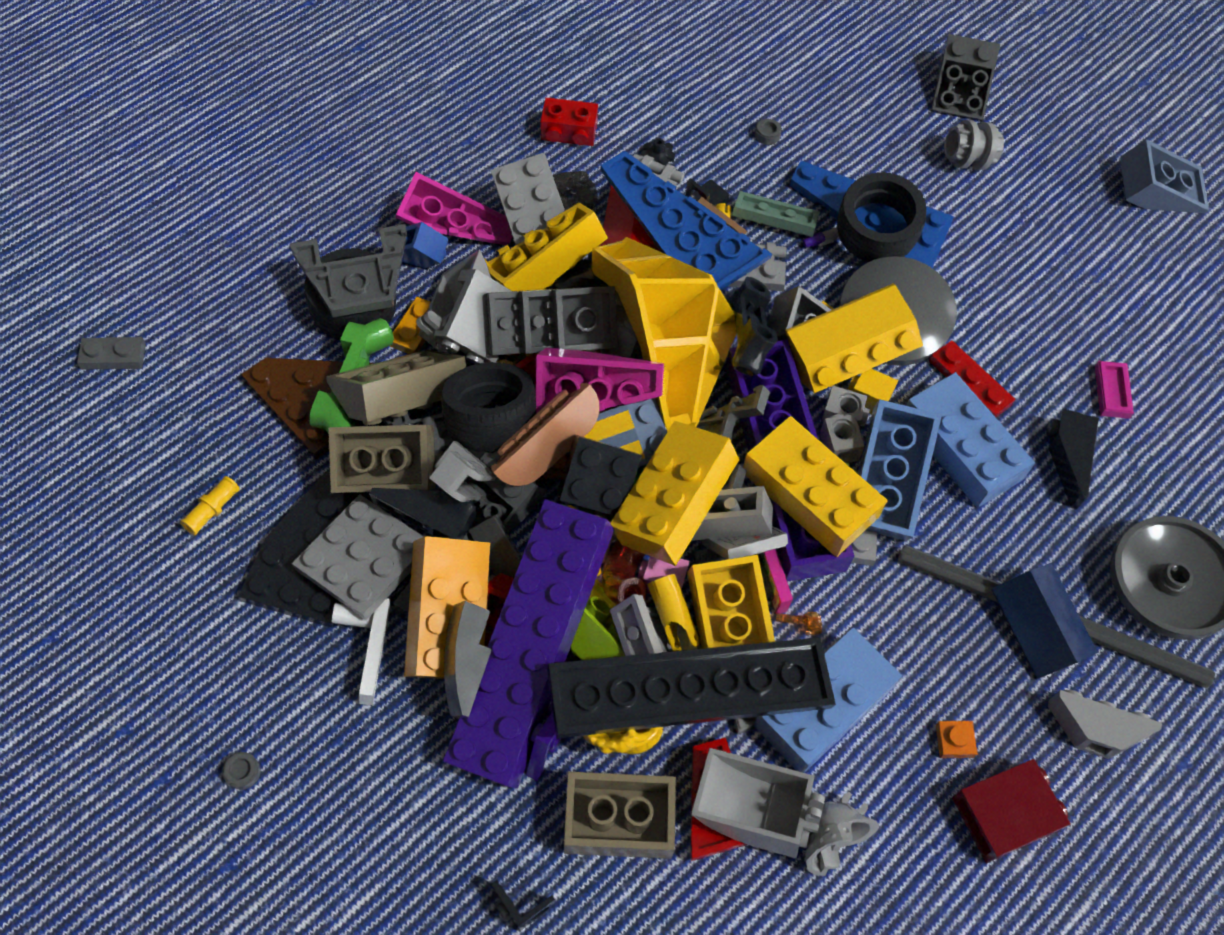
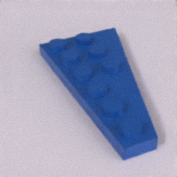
M625 150L601 165V172L659 251L711 274L720 290H723L771 259V252L765 248L762 250L750 241L751 238L743 233L739 234L726 225V221L692 197H686L676 190V186L669 181H663L652 173V169Z
M800 160L791 178L790 187L814 204L820 203L830 210L829 215L837 219L842 199L850 185L856 180ZM870 203L860 206L855 210L858 220L868 229L878 233L891 234L902 231L908 226L904 217L895 208L885 204ZM927 207L926 220L920 238L905 257L918 260L933 268L954 216Z

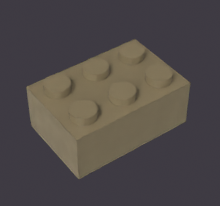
M433 425L329 427L331 493L370 492L372 488L431 490L436 488L435 482L429 478L435 471Z
M568 772L564 854L671 859L675 851L676 777Z

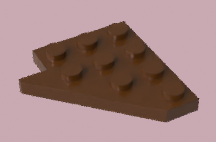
M266 357L241 374L244 382L315 459L329 450V434L324 429L310 425V412L318 391L331 393L332 390L327 383L326 376L339 373L343 362ZM353 419L357 427L364 425L362 421Z

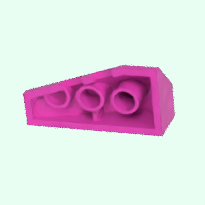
M415 172L395 218L410 225L423 222L445 235L500 245H509L512 239L505 215L418 172Z
M545 348L537 354L536 414L563 390L566 389L570 394L580 389L581 383H588L595 390L599 399V411L618 405H627L660 397L663 395L664 363L581 350Z

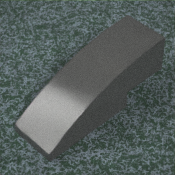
M467 601L453 606L444 648L446 697L450 715L456 719L469 717L492 650L479 644L490 611Z

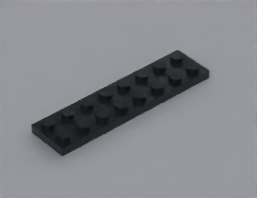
M821 637L550 663L547 667L556 739L621 732L632 729L639 730L830 709L836 705Z

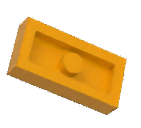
M416 296L394 330V341L390 347L407 354L420 351L426 340L419 336L420 328L417 326L416 320L427 313L430 301Z

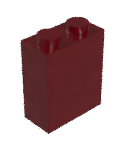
M1035 759L966 787L952 797L986 864L1053 835L1071 825L1065 805L1055 797L1049 786L1050 781L1047 773L1042 767L1037 765Z

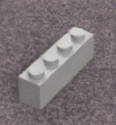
M764 486L721 490L691 541L718 537L772 534L773 505Z

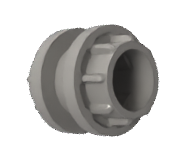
M963 120L950 128L944 143L945 156L956 168H968L972 164L975 170H986L991 164L997 163L1004 148L1003 135L993 123L981 122L977 125L973 120Z

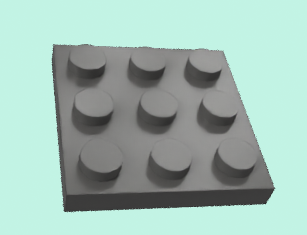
M359 494L303 551L292 565L296 571L360 617L367 620L409 575L412 568L413 541L423 536Z

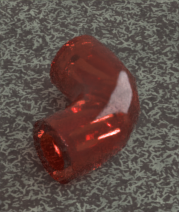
M618 539L604 564L601 577L604 594L615 605L620 604L633 594L643 595L645 601L646 586L641 579L634 576L646 554L623 546Z

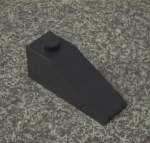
M1062 409L1056 419L1051 418L1046 431V435L1050 436L1048 449L1070 507L1078 509L1089 494L1099 418Z
M372 488L369 492L373 504L434 537L463 540L477 517L476 507L473 505L474 502L472 500L460 502L445 491Z

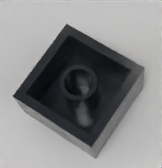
M575 434L556 496L561 501L615 516L633 487L642 455Z

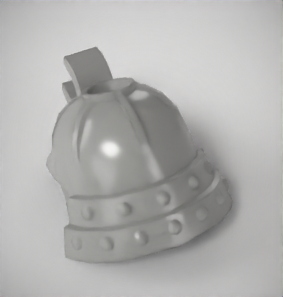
M850 792L844 794L838 803L831 801L824 803L818 833L810 832L804 860L807 870L812 874L825 876L828 869L838 868L840 865L839 848L861 843L873 836L878 830V822L864 816L868 809L866 803L860 809H854L848 804L852 796Z

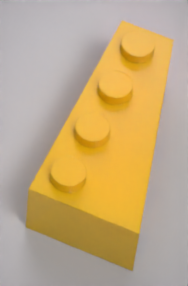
M579 202L547 221L545 229L531 230L523 235L525 238L523 242L511 249L508 245L497 250L500 255L488 262L486 258L484 259L491 278L511 291L543 290L551 286L567 270L575 267L577 262L592 252L593 248L599 247L608 237L595 212Z

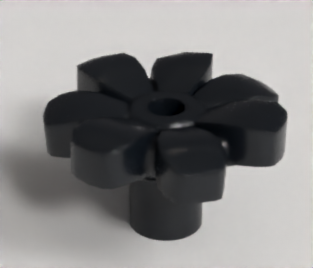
M662 138L654 139L653 144L646 142L643 145V151L641 152L643 157L645 155L653 157L655 162L665 166L675 160V153L671 152L673 145L670 143L664 144L665 142Z

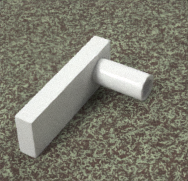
M387 598L367 620L360 617L344 604L335 603L332 623L371 628L359 691V704L373 706L390 612V599Z

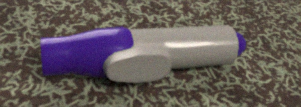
M837 227L824 232H818L813 234V237L810 236L803 239L804 248L819 246L820 248L834 243V239L840 238Z

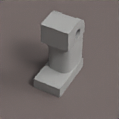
M457 441L452 442L434 465L436 470L429 477L445 492L460 502L468 500L479 501L483 496L464 481L468 475L477 481H494L497 478L489 467Z

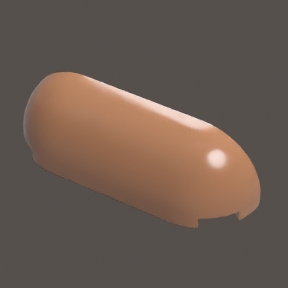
M581 383L580 389L570 394L565 389L555 396L500 447L497 453L501 457L497 464L491 466L494 474L501 481L513 486L527 485L540 478L570 450L575 434L584 437L595 425L599 415V399L592 386L588 383Z

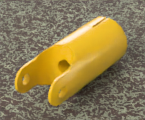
M675 574L648 583L649 591L672 650L682 651L677 635L678 624L685 629L690 643L694 647L699 646L700 639Z

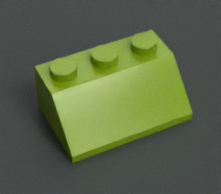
M597 578L570 647L572 653L581 660L625 656L610 609L620 604V602Z

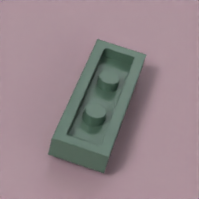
M740 191L732 216L813 237L820 212Z

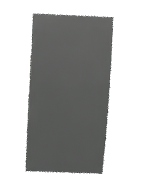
M615 286L486 293L490 355L540 353L545 348L581 351L618 348Z

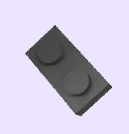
M143 337L82 338L77 364L81 370L142 369L146 343Z

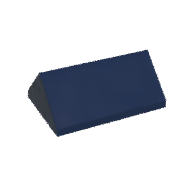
M1052 563L1029 570L991 589L1036 679L1076 664L1098 653Z

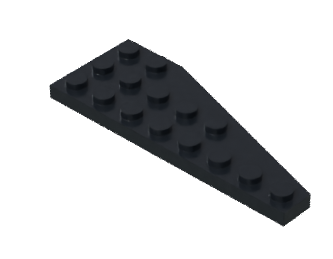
M414 408L408 410L409 418L411 420L421 418L424 409ZM382 421L381 423L374 424V425H368V426H386V425H385L384 422ZM329 468L264 539L238 596L241 602L334 628L335 623H332L335 603H342L296 571L292 563L359 494L372 502L369 492L331 493Z

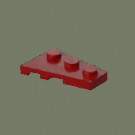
M726 737L695 745L692 748L691 813L709 748L731 753ZM691 815L690 862L748 845L713 830Z

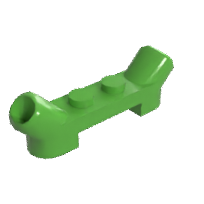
M379 318L366 325L349 322L346 325L340 339L346 358L339 373L369 365L371 354L393 344V333L386 320ZM318 391L310 412V425L312 427L324 429L328 434L329 427H357L353 419L348 417L333 391L331 393Z

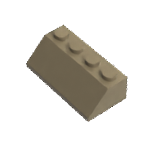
M427 349L326 376V379L349 418L360 420L364 425H374L381 423L384 417L404 416L408 414L410 409H427L433 406V402L441 401L442 388L445 381L455 372L465 368L466 363L465 356Z

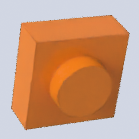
M939 721L935 725L940 758H974L978 755L973 721Z

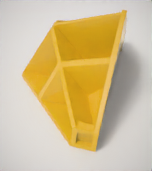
M628 237L619 242L593 248L592 272L609 286H615V290L619 294L641 347L643 360L664 363L663 395L655 399L667 432L674 421L697 427L728 356L729 348L732 347L737 335L734 311L713 276L707 272Z

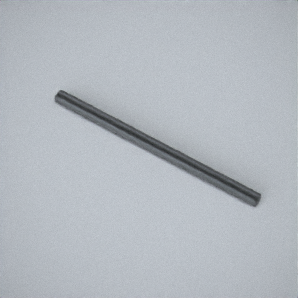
M904 545L898 557L900 563L997 602L991 589L1001 583L911 546ZM1079 616L1092 642L1201 687L1208 688L1212 685L1215 678V672L1212 669Z

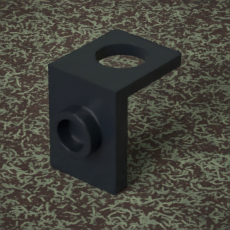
M691 178L687 180L686 197L690 196L696 201L703 197L713 206L724 203L729 199L730 194L711 179L702 186Z
M498 880L491 883L492 890L499 899L493 903L505 923L512 919L519 932L556 905V899L551 895L521 917Z

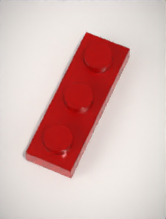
M953 340L931 355L929 362L946 378L956 372L995 417H998L1015 402L1016 399Z

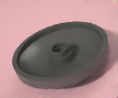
M897 256L879 258L861 266L847 281L839 306L893 283L897 286L915 316L923 343L922 347L887 361L884 364L898 366L916 364L929 359L933 353L946 344L956 323L957 307L951 288L937 271L918 260Z
M1157 516L1142 520L1133 525L1119 539L1112 552L1110 563L1111 579L1118 598L1135 619L1159 634L1182 640L1206 638L1224 628V541L1203 525L1185 518Z

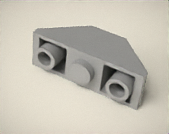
M1060 690L1048 702L1049 709L1075 748L1107 759L1148 739L1162 728L1161 722L1150 719L1145 713L1127 712L1116 708L1115 704L1108 701H1093L1084 698L1081 693L1074 690Z

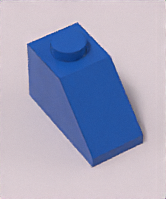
M423 222L407 226V238L402 263L421 268L441 264L446 255L445 248L449 238Z

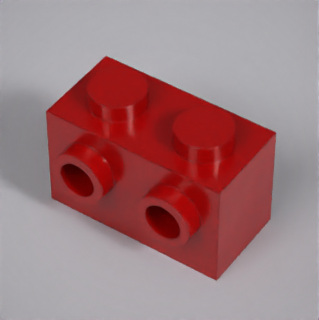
M545 97L541 117V140L594 146L598 124V103Z

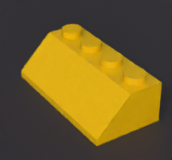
M893 283L785 330L801 383L813 393H817L923 346L916 318L897 286Z

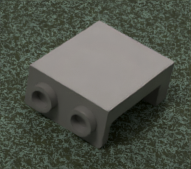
M477 269L461 270L457 281L463 284L462 290L443 330H436L433 336L442 341L441 346L453 352L461 351L466 354L465 359L473 364L496 363L499 355H490L486 293L509 292L511 290Z
M633 594L610 609L625 656L674 652L668 641L657 609L646 607L643 595ZM678 624L677 635L682 651L702 649L700 644L694 647L690 643L685 629Z

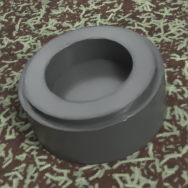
M762 119L756 124L755 138L762 144L773 145L780 140L782 127L776 120Z
M238 752L231 755L225 761L222 773L224 780L232 788L245 790L252 787L258 781L261 767L256 758L250 753Z

